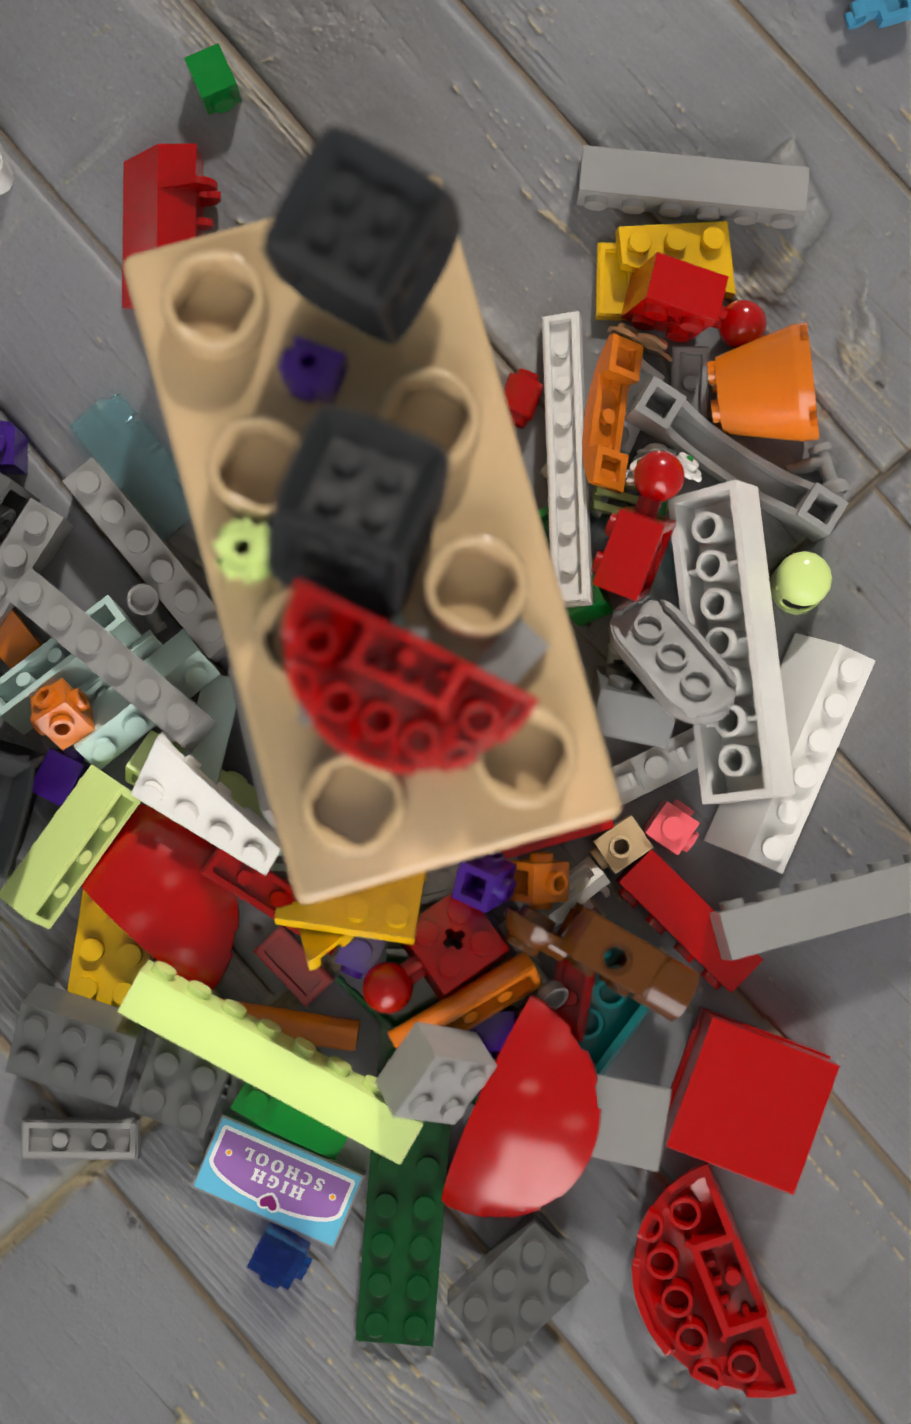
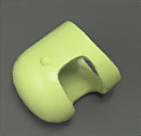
M807 551L793 553L781 562L771 576V597L776 605L786 613L793 615L806 614L814 609L829 592L832 583L831 569L826 561L816 553ZM785 599L795 605L812 606L804 609H794L786 606L782 600Z

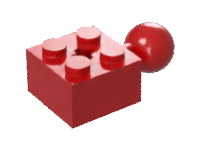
M656 252L631 275L620 317L631 321V325L637 329L645 331L655 329L666 333L668 339L677 342L689 341L707 328L713 327L718 329L721 340L733 349L763 337L767 328L764 311L753 301L737 300L726 307L722 306L729 276Z
M653 451L638 461L634 470V484L640 493L636 506L633 505L620 509L618 514L612 513L604 533L605 536L609 537L605 551L599 550L592 564L591 572L596 574L592 585L636 602L650 593L677 522L659 515L658 512L662 502L672 499L680 492L685 480L684 467L681 461L672 453Z
M451 893L419 915L414 945L400 943L410 957L408 960L400 965L394 962H382L373 966L367 972L362 985L363 996L367 1004L375 1011L385 1014L395 1013L409 1003L413 994V984L424 977L438 999L442 1000L502 961L509 948L481 910L452 898ZM447 938L457 939L460 942L459 950L454 946L445 947Z

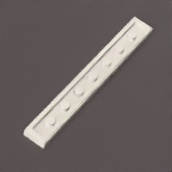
M579 311L542 317L550 555L565 608L593 605L589 485L584 469L582 448L585 415L582 317Z

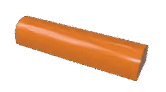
M522 951L387 1033L397 1050L416 1022L468 1031L540 988L543 984L535 965L529 956Z
M236 1001L246 1008V1013L259 1020L266 1018L275 1022L281 1027V1032L294 1039L301 1037L318 1047L350 1052L357 1048L360 1020Z

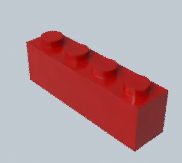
M652 849L633 861L616 878L615 881L622 887L617 893L633 909L639 904L649 914L645 921L659 935L662 936L667 931L677 941L672 946L673 949L688 963L695 959L704 968L700 975L716 991L722 986L732 993L764 960L758 954L736 960L721 959L709 913L715 911Z

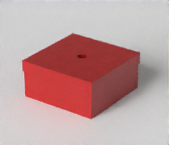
M700 1005L670 1087L672 1094L664 1144L666 1147L794 1195L840 1065L830 1059L831 1056L827 1053Z

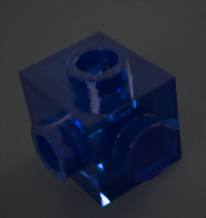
M270 1221L254 1249L246 1268L259 1274L260 1280L266 1285L273 1288L281 1286L289 1290L295 1278L302 1281L312 1262V1258L307 1256L311 1242Z

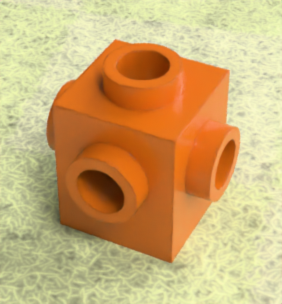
M64 678L50 686L42 687L30 698L32 711L30 721L32 726L40 735H47L62 750L95 731L92 706L87 696L80 688L74 689Z
M530 852V859L508 860L517 865L513 877L516 880V888L509 900L527 903L529 907L537 910L552 909V903L568 901L569 862L553 859V853Z

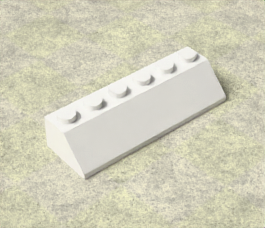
M798 633L793 634L780 663V672L796 795L718 804L703 841L767 870L783 874L876 660L840 644Z

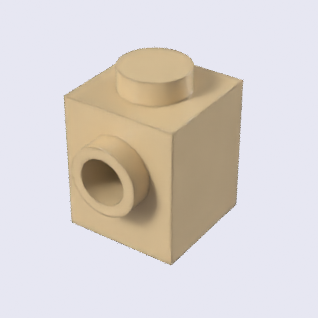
M632 815L624 816L613 824L614 828L602 831L590 840L595 848L589 852L602 871L608 867L611 872L616 874L654 848Z

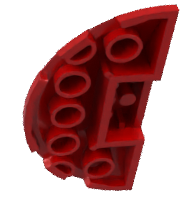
M296 578L285 609L282 629L286 659L284 665L289 684L296 701L300 702L306 714L312 720L314 728L331 745L362 764L391 773L413 775L416 771L441 769L446 772L461 768L477 761L479 754L490 749L496 743L508 741L528 719L540 700L496 675L388 620L301 579Z
M139 804L80 887L121 929L156 960L172 966L177 972L176 975L187 981H199L213 991L224 976L233 957L231 949L235 931L239 928L240 919L239 899L227 889L201 874L202 868L217 846L149 805Z
M535 995L530 996L495 1061L497 1067L480 1092L459 1141L446 1178L441 1201L445 1205L466 1214L485 1218H512L540 1210L541 1207L552 1202L557 1197L560 1198L574 1185L587 1167L598 1141L602 1109L598 1108L596 1093L598 1077L588 1051L581 1049L577 1040L571 1034V1025L564 1017Z
M708 1162L693 1167L665 1187V1190L659 1195L654 1204L648 1208L636 1236L635 1256L632 1260V1283L636 1303L644 1324L666 1356L673 1355L681 1364L688 1368L691 1377L709 1387L718 1390L721 1386L740 1390L748 1398H775L797 1394L766 1298L724 1194Z

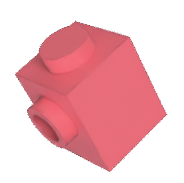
M675 799L672 804L668 801H660L643 826L642 831L646 837L671 854L679 855L681 850L688 852L699 836V833L695 830L700 823L692 818L695 811L681 801Z

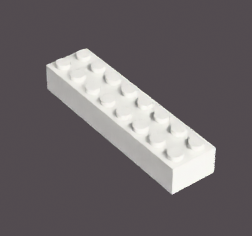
M732 480L675 496L667 501L669 518L677 521L671 536L680 611L732 669L737 683L734 703L730 711L723 718L708 724H693L702 804H726L796 795L758 487L738 480Z

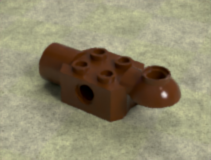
M576 902L574 907L569 910L557 933L553 932L557 923L525 904H523L520 911L506 906L505 924L509 933L505 940L534 958L541 951L557 961L565 959L571 963L572 967L589 977H592L596 971L600 974L598 978L605 982L607 987L624 997L629 996V998L669 1021H675L682 1015L695 994L699 982L698 972L579 902ZM614 947L612 955L604 959L605 952Z

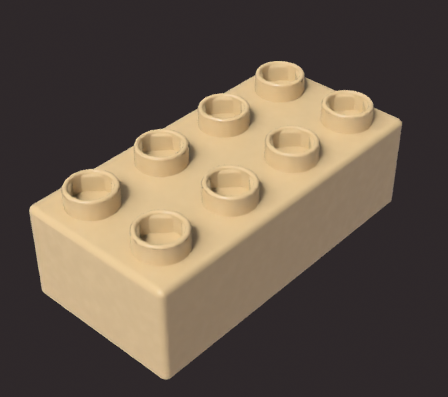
M431 174L444 185L442 179L439 176ZM271 218L128 257L123 266L126 282L296 899L303 904L319 902L618 816L622 809L621 799L459 236L450 261L411 328L396 345L372 338L308 302L275 275L266 261L262 250L264 236ZM296 336L346 354L349 368L334 406L314 399L313 403L303 402L288 393L289 389L285 387L281 377L282 372L278 371L284 349L287 346L292 348ZM322 407L348 409L402 427L437 443L449 455L450 467L443 503L435 518L431 540L418 574L400 610L406 628H428V641L474 665L496 640L518 619L517 617L550 645L548 650L515 685L540 699L533 712L505 743L498 742L490 749L479 754L477 761L468 765V770L457 768L444 772L441 769L416 771L413 775L375 769L339 751L314 728L313 724H299L298 704L289 684L284 665L286 659L284 638L282 637L285 609L292 589L279 582L272 574L257 584L253 582L249 586L238 577L231 581L215 562V559L220 554L212 544L220 539L218 537L219 531L231 521L238 519L241 522L247 517L256 527L262 522L268 527L275 497L284 473L305 429L313 416ZM248 542L236 552L237 555H246L250 551V543Z

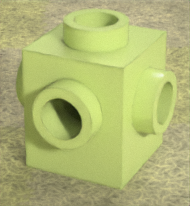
M247 517L241 522L235 519L219 531L218 537L220 539L212 544L220 554L215 559V562L231 581L238 577L249 586L251 583L255 582L257 584L271 575L267 561V526L263 522L256 527ZM249 542L250 551L246 555H237L236 552Z

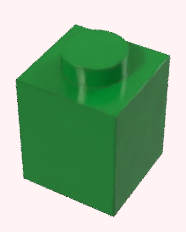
M219 43L184 57L192 81L208 116L216 112L225 113L231 110L235 104L242 101L236 80Z

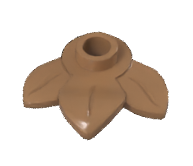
M623 323L608 328L607 333L609 335L613 333L643 345V352L669 362L672 361L671 355L662 350H667L669 345L663 338L649 333H640L635 328Z

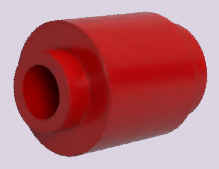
M518 369L517 373H509L503 388L513 426L520 429H525L527 422L532 421L544 389V385L538 382L540 376L525 369Z

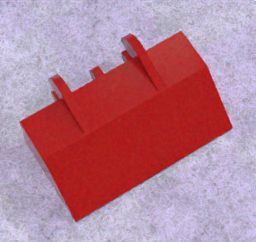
M196 143L156 144L123 162L122 308L134 309L123 267L128 257L203 236V231L213 230V220L211 218H203L204 207L214 206L221 202V191H216L218 190L216 180L204 176V162Z

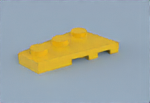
M728 221L618 226L615 231L619 269L634 273L656 252L729 276L724 298L732 299L736 295Z

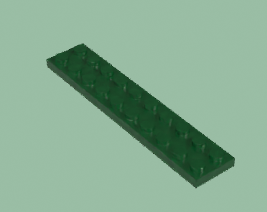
M387 947L386 962H394L400 965L410 958L404 948ZM423 977L413 984L412 997L403 1009L395 1013L383 1014L396 1026H399L440 1000ZM382 1023L377 1078L396 1052V1048L387 1033L390 1030ZM424 1121V1125L401 1165L373 1150L370 1152L355 1341L433 1347L444 1202L441 1201L447 1177L451 1124Z

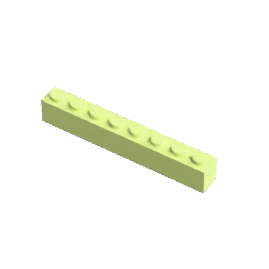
M148 960L142 967L117 1011L118 1013L401 1165L424 1125V1121L393 1117L375 1083L376 1077L372 1075L362 1076L351 1070L352 1067L345 1060L336 1056L327 1057L316 1051V1046L310 1041L301 1037L292 1038L281 1032V1027L275 1022L266 1018L257 1019L246 1013V1008L240 1003L230 999L224 1001L211 994L212 991L207 985L195 980L189 982L176 975V970L164 962L156 961L154 963Z

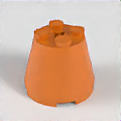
M807 322L791 324L715 357V361L707 362L709 384L712 385L713 394L717 393L718 399L711 400L713 423L716 424L718 429L723 430L725 434L802 442L820 439Z

